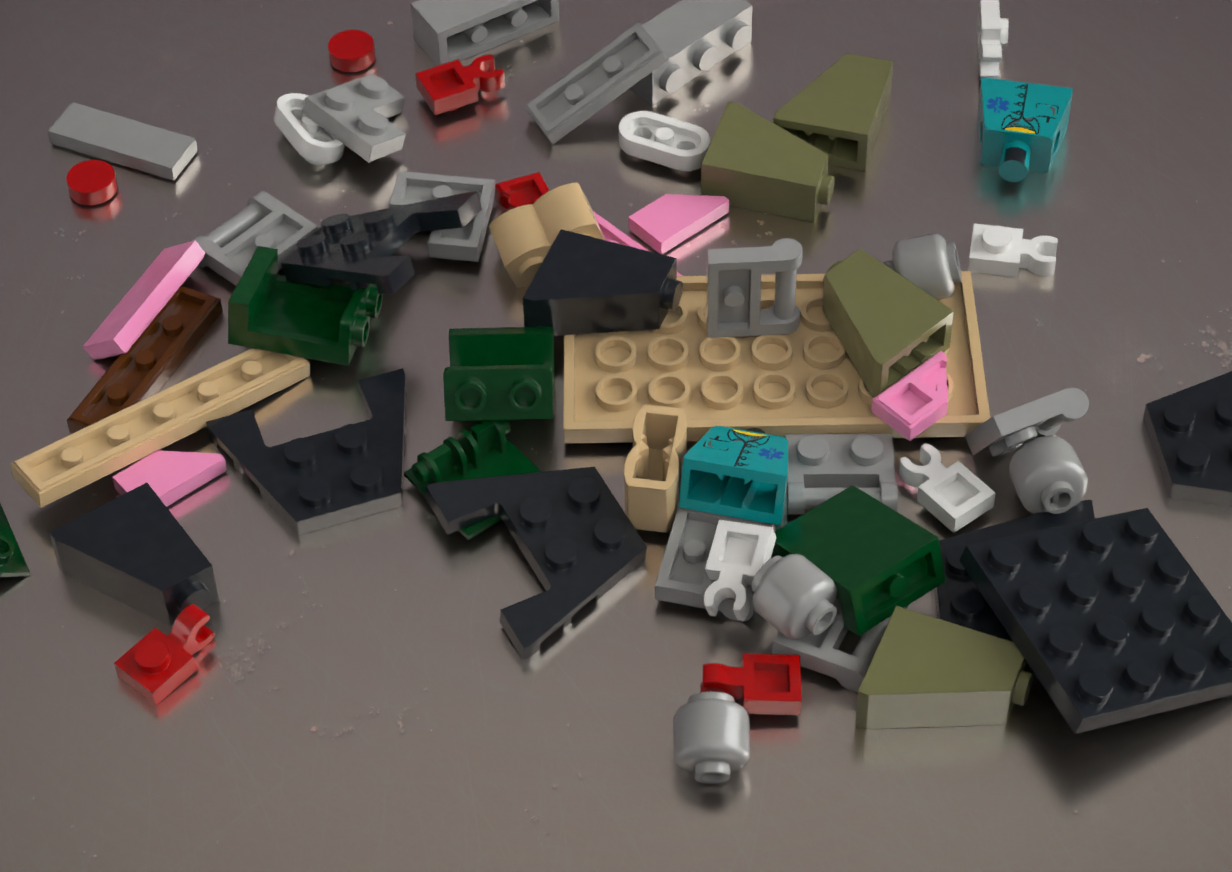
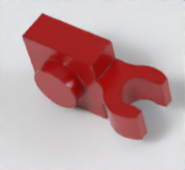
M191 604L178 615L171 632L167 636L155 627L114 662L118 677L157 706L198 670L193 654L206 647L215 637L214 632L204 625L210 620L209 615L195 604Z
M743 653L741 667L727 666L719 663L704 664L702 666L700 693L710 691L723 692L733 696L734 701L742 699V706L748 714L800 715L802 704L800 655Z

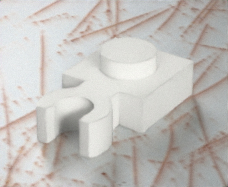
M980 0L976 34L980 80L982 77L999 79V62L1002 59L1001 46L1007 47L1009 22L1008 18H1000L999 0Z
M974 223L968 271H971V273L1018 278L1019 268H1027L1030 272L1039 276H1053L1058 239L1045 235L1037 236L1031 240L1022 239L1023 229Z
M925 443L921 446L920 461L923 466L913 464L905 456L900 459V478L906 484L918 487L917 501L953 533L994 507L996 493L960 461L946 468L941 463L939 451L932 445Z
M724 520L718 521L705 567L709 579L717 580L707 588L704 594V604L709 616L716 617L719 604L727 598L736 599L733 611L737 620L744 621L751 607L746 588L747 585H752L755 575L763 564L771 559L776 542L773 527Z

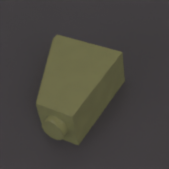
M846 53L777 110L773 117V123L827 153L828 165L866 171L891 98L893 61Z
M728 101L701 164V195L725 196L729 199V206L814 223L821 204L829 205L831 201L835 178L834 176L827 175V153L739 103Z
M861 248L843 261L835 262L825 273L823 279V312L873 398L938 352H944L950 348L954 311Z
M896 606L858 690L855 726L863 729L1006 725L1014 703L1021 706L1025 705L1034 673L1025 670L1026 660L1014 642Z

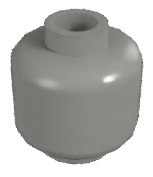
M938 233L897 241L892 251L893 260L884 262V265L937 300L951 297L955 284L962 283L961 267L955 243H946L942 235Z
M1045 436L1031 439L1014 453L1009 463V477L1024 508L1032 514L1041 512L1064 513L1080 503L1087 491L1088 477L1073 447L1062 438Z
M803 555L775 556L763 564L753 579L751 587L754 592V610L789 639H800L810 633L819 635L835 619L837 614V608L834 606L837 597L836 585L828 575Z
M701 692L690 696L688 703L679 707L673 718V746L676 763L680 768L695 773V780L699 782L721 783L728 781L730 773L743 768L750 758V723L746 709L735 703L733 696L723 692Z

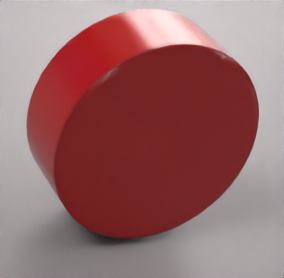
M341 31L335 34L328 42L330 63L338 70L344 72L362 71L368 68L375 60L374 40L371 35L364 31Z
M101 160L80 162L73 166L66 176L70 197L79 204L98 205L111 199L117 191V180L113 167Z

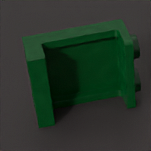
M258 246L228 301V344L349 366L357 346L364 347L366 345L370 329V318L377 319L381 310L383 294L378 293L376 284H371L368 288H360L356 291L351 290L350 287L334 284L328 287L286 281L284 275L277 274L278 249Z
M553 326L449 329L450 367H446L443 373L445 421L553 419L555 389Z
M851 485L775 531L776 542L771 558L800 554L834 581L837 588L836 598L840 600L844 626L858 636L892 616L896 606L905 608L946 582L938 536L854 485Z

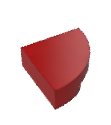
M540 172L495 184V198L508 211L519 206L534 204L537 199L550 191Z

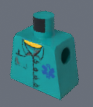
M982 77L977 114L980 162L985 166L998 167L1000 176L1010 182L1024 180L1028 175V171L1037 173L1050 171L1068 128L1073 88Z
M724 426L712 427L683 458L678 507L781 526L788 478V440L781 436L766 434L758 428L741 430Z

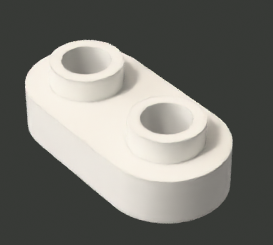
M289 93L279 97L274 114V123L297 152L309 163L319 166L328 165L340 160L345 145L302 113L305 98L308 95Z
M650 111L632 112L624 116L619 123V145L625 153L680 171H692L701 168L702 161L711 143L710 135L702 127Z

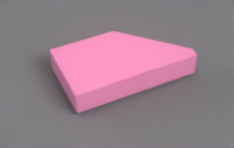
M665 194L628 217L629 230L659 254H664L728 214L729 199L725 196Z
M942 351L938 352L872 399L871 412L909 441L947 414L948 408L947 355Z
M157 450L112 476L114 487L120 495L148 483L167 507L227 471L225 458L221 454Z

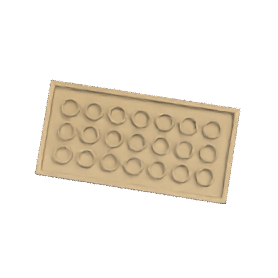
M961 271L962 283L955 284L952 296L947 299L938 300L954 311L950 348L943 352L947 355V414L915 438L965 437L966 434L990 419L971 271ZM776 274L761 275L760 310L770 309L774 305ZM796 274L795 305L800 310V322L798 329L790 334L708 338L706 324L707 276H677V280L683 283L681 300L675 311H668L660 329L564 335V444L633 442V422L636 414L645 404L683 408L687 418V441H699L715 426L741 430L758 428L766 434L784 438L785 434H892V438L905 437L871 412L872 399L874 398L869 393L823 312V279L825 274Z

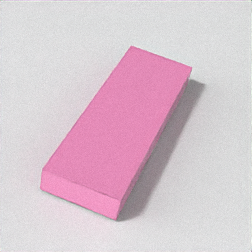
M195 240L162 250L82 346L93 360L125 354L204 258L203 256L206 253Z

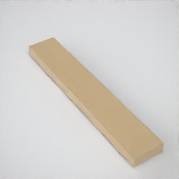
M251 348L10 463L12 477L42 508L207 427V421L232 415L309 377L310 363L303 357Z

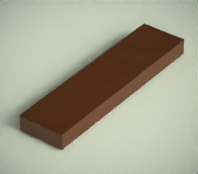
M181 285L125 354L118 356L67 419L69 432L75 433L159 393L223 312L221 299Z

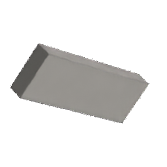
M637 22L524 107L549 141L555 144L668 59L643 26Z
M72 102L48 130L51 144L173 181L198 151L196 138Z

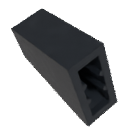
M561 229L523 296L524 327L553 326L554 336L660 329L668 311H675L682 296L683 283L677 280V258Z
M148 483L49 532L58 566L65 575L170 626L174 624L178 615L189 605L195 604L204 610L207 606L219 600L212 564Z

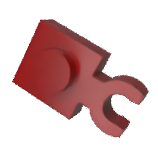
M492 54L479 56L471 65L463 67L459 59L415 73L417 89L435 115L477 102L478 91L495 92L505 87L504 71L502 69L495 70Z

